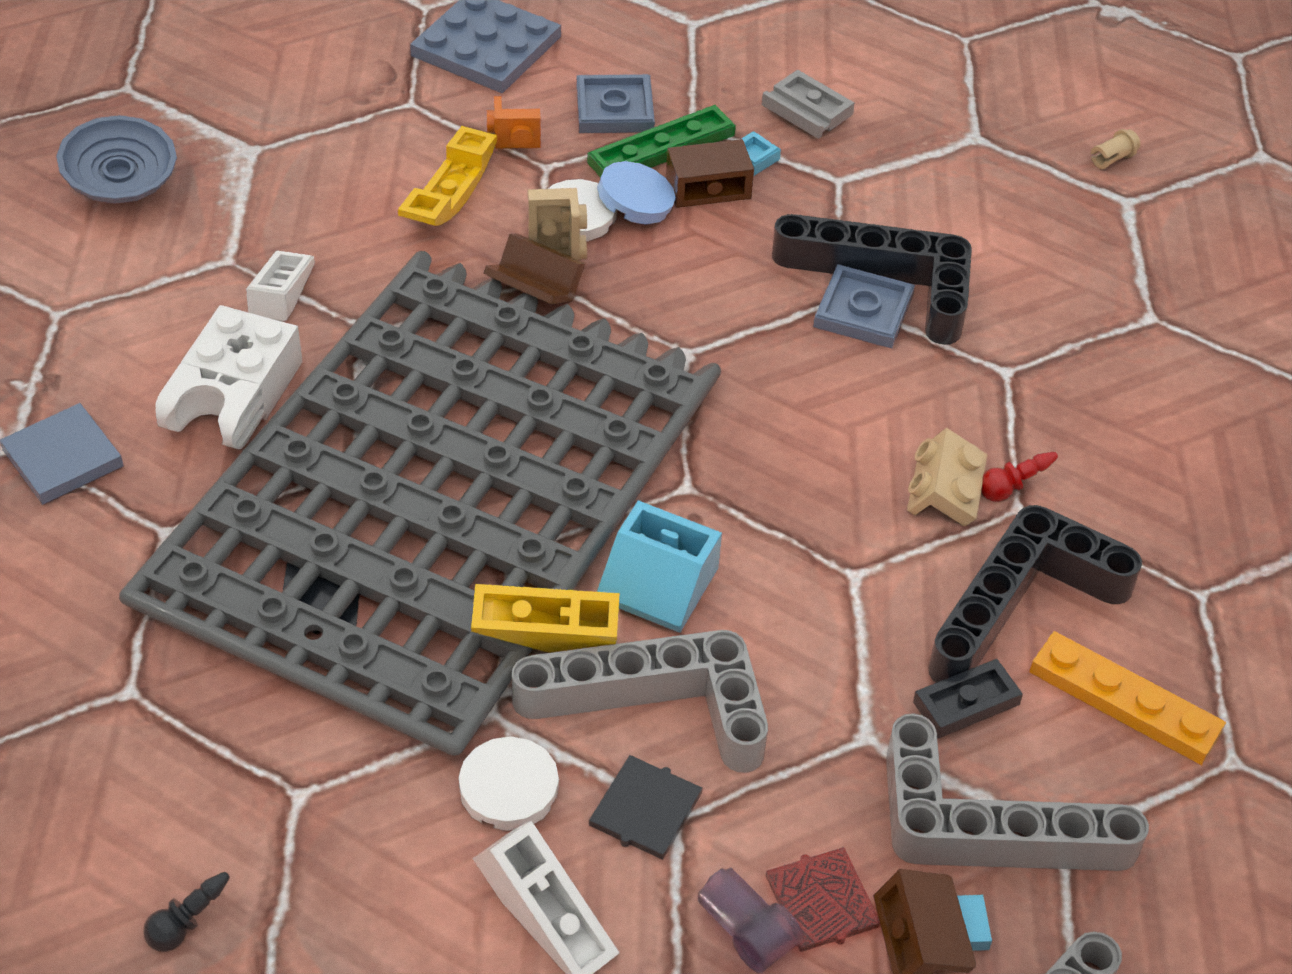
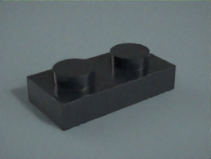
M994 659L915 691L913 703L921 715L933 723L937 732V738H941L1019 706L1023 693L999 660Z

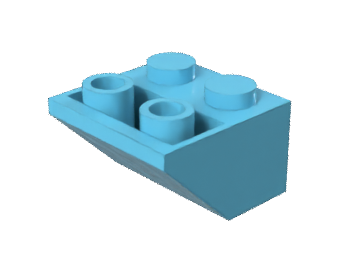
M638 500L617 532L597 592L620 593L619 609L680 633L719 568L722 532Z

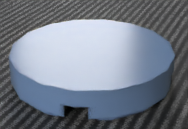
M628 161L616 162L607 166L597 186L599 198L605 206L614 213L616 209L625 213L624 219L633 223L652 224L661 222L670 213L676 198L672 185L664 176L650 167Z

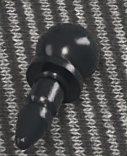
M221 872L206 879L200 884L199 889H195L183 900L182 904L173 898L169 901L168 909H160L152 913L144 924L143 934L146 943L152 949L160 952L171 951L180 946L185 939L187 929L194 930L198 926L193 916L200 914L210 905L211 900H215L220 896L229 881V874Z

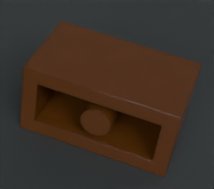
M743 139L667 148L666 179L674 189L676 208L752 198L754 167Z

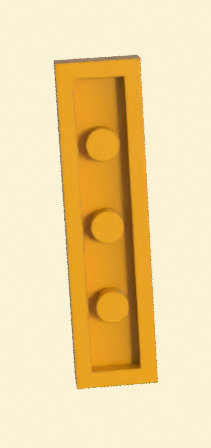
M1053 631L1033 659L1029 673L1201 766L1226 724V721L1056 631Z

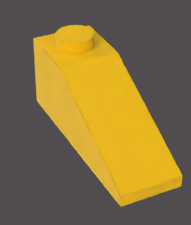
M475 584L471 632L548 653L616 644L620 593Z

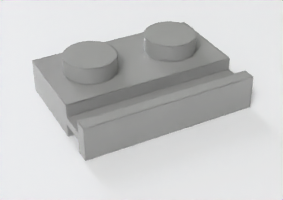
M796 70L775 84L773 91H765L762 96V106L818 139L822 137L825 130L831 131L852 116L855 103L799 70Z

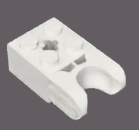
M220 305L160 392L156 401L158 426L179 432L190 421L201 415H218V423L223 438L222 445L242 449L260 421L268 418L303 362L298 326Z

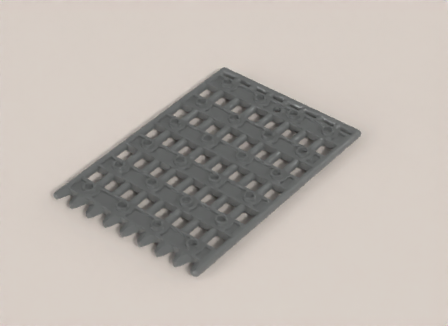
M418 251L119 593V599L121 603L449 755L456 756L464 751L512 681V668L515 663L521 658L529 656L533 650L530 647L471 632L475 590L469 588L485 565L509 574L501 586L523 587L527 582L539 588L574 590L712 389L722 371L716 363L707 364L694 374L684 371L686 356L680 347L670 349L656 359L647 357L648 341L643 333L632 335L618 345L609 342L611 327L605 318L591 323L581 331L572 328L575 315L568 304L554 309L545 316H541L535 313L538 298L525 292L509 302L500 300L502 284L494 278H489L473 288L464 286L467 272L461 263L452 265L437 275L430 273L428 270L432 262L431 256L425 251ZM393 303L413 310L399 328L380 320ZM429 317L449 325L435 342L416 335L417 331ZM465 331L485 339L472 356L451 349ZM501 346L522 353L509 371L488 363ZM349 355L369 362L354 381L334 373ZM538 360L559 368L546 386L525 378ZM385 369L405 377L391 396L370 388ZM575 375L597 383L584 401L563 393ZM422 384L443 392L428 411L407 403ZM613 390L635 398L623 416L601 408ZM459 399L480 407L466 426L445 419V416ZM651 405L673 413L661 432L639 423ZM302 409L322 416L321 420L306 437L286 429ZM497 414L517 422V425L504 442L482 434ZM339 424L360 432L344 452L323 444ZM534 430L556 438L542 458L521 450V447ZM376 440L397 447V450L382 468L361 460ZM573 445L595 454L581 474L559 465ZM414 455L435 463V466L420 485L399 476ZM611 461L634 470L621 490L598 481ZM254 465L274 474L257 495L236 487ZM453 471L474 480L459 501L437 492ZM291 481L312 490L295 512L274 504L275 500ZM491 487L513 496L499 517L476 509ZM329 498L350 506L333 529L312 520ZM530 504L553 512L538 534L515 525ZM368 514L389 523L372 546L350 537ZM570 520L593 529L578 551L555 542ZM202 525L223 534L204 557L183 549ZM406 531L428 540L412 563L389 554ZM240 542L261 551L242 575L221 566ZM445 548L468 557L452 580L429 571ZM279 559L301 568L282 592L260 583ZM318 576L340 585L322 610L299 601ZM150 588L169 598L166 602H163L144 592ZM357 594L380 603L362 628L339 619ZM186 606H189L207 614L208 617L202 620L183 610ZM397 612L421 621L403 647L379 637ZM229 624L248 633V635L243 639L222 628ZM316 630L322 633V636L316 640H310L305 637L310 631ZM438 630L462 639L444 665L420 655ZM268 642L288 651V653L283 657L263 648V645ZM479 648L503 658L486 684L462 674ZM308 660L330 671L324 676L303 666V664ZM349 679L371 690L366 695L344 685V683ZM388 698H391L413 709L408 714L385 702ZM430 717H433L455 727L452 733H449L427 722Z

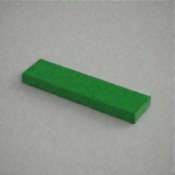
M712 105L587 153V163L600 178L604 169L616 162L628 161L652 168L667 162V148L720 142L735 136L736 125L716 105Z

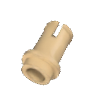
M1120 129L1115 132L1113 138L1091 149V154L1093 155L1101 152L1092 156L1091 159L1096 167L1105 169L1123 157L1131 158L1136 155L1137 150L1140 148V139L1133 130Z

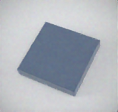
M576 75L579 133H633L654 128L655 120L650 75Z
M837 264L815 314L813 327L892 349L912 300L915 285Z
M81 403L0 439L3 452L42 505L124 466L120 453Z

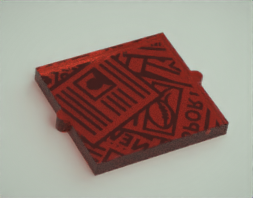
M844 847L813 857L804 854L801 856L800 861L766 871V878L800 952L832 942L841 945L845 943L847 937L880 927V920Z

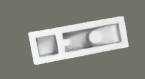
M532 821L515 828L473 858L500 901L565 974H593L619 954V951Z

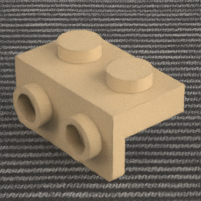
M577 188L528 189V238L574 259H587L586 235H580V229H587L586 204H579Z
M948 428L944 429L933 439L927 438L924 440L915 453L917 463L914 477L908 487L910 498L907 511L917 515L926 507L932 505L964 527L977 518L987 454Z

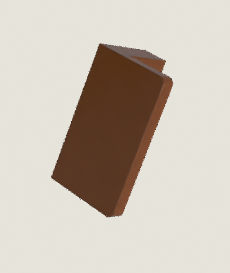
M514 233L509 234L500 264L486 265L483 274L547 303L557 304L573 301L586 263Z
M898 869L873 895L893 974H933L936 970L970 973L976 967L975 957L951 876Z

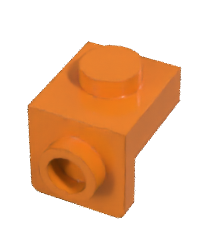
M494 96V110H487V133H495L497 135L495 149L541 148L540 108L502 109V96Z

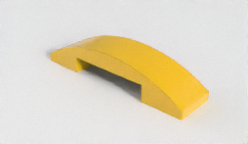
M461 126L446 145V160L423 190L414 188L398 208V216L434 226L442 225L453 218L467 202L479 183L495 148L497 135Z

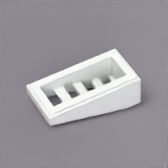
M275 251L246 288L248 313L278 321H286L291 315L315 264L314 256Z

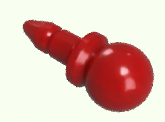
M1056 452L1041 453L1033 456V459H1027L1017 464L1016 467L1009 461L1005 463L1003 469L997 467L988 469L983 474L981 494L990 501H1005L1011 496L1014 489L1020 491L1024 488L1022 480H1027L1037 475L1039 471L1042 472L1048 469L1057 460L1058 454Z

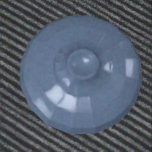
M121 115L96 118L77 126L62 140L56 155L61 176L76 192L94 201L114 204L138 201L155 193L168 181L177 160L173 140L162 128L141 118Z

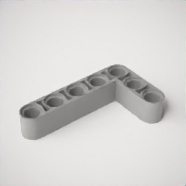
M717 630L530 655L521 658L512 668V705L515 711L522 717L541 719L705 696L720 756L724 764L736 772L748 773L756 770L764 760L768 723L747 646L743 638L735 632Z
M913 713L897 718L893 724L886 756L892 846L894 852L902 860L912 864L1109 871L1127 870L1134 866L1149 831L1148 821L1140 810L1123 804L943 799L935 726L926 717ZM909 786L917 787V788H919V790H917V789H912V788L909 787ZM911 829H918L925 833H917ZM963 830L970 831L975 835L966 834ZM1013 832L1021 833L1026 837L1018 836ZM1065 834L1072 835L1075 838L1068 837Z

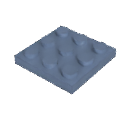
M459 0L410 44L411 56L503 93L561 37V25L500 0Z

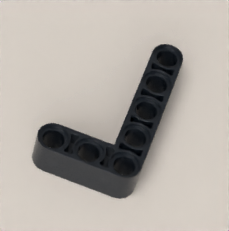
M787 214L776 220L772 246V259L776 264L791 269L834 274L838 264L910 284L929 286L925 323L927 337L935 343L950 345L956 343L962 335L968 306L972 247L967 239L954 234L796 214Z
M1029 505L1022 508L938 631L928 666L930 677L937 683L977 667L1039 571L1103 602L1122 604L1127 602L1132 596L1142 566L1141 556L1130 546L1046 507Z

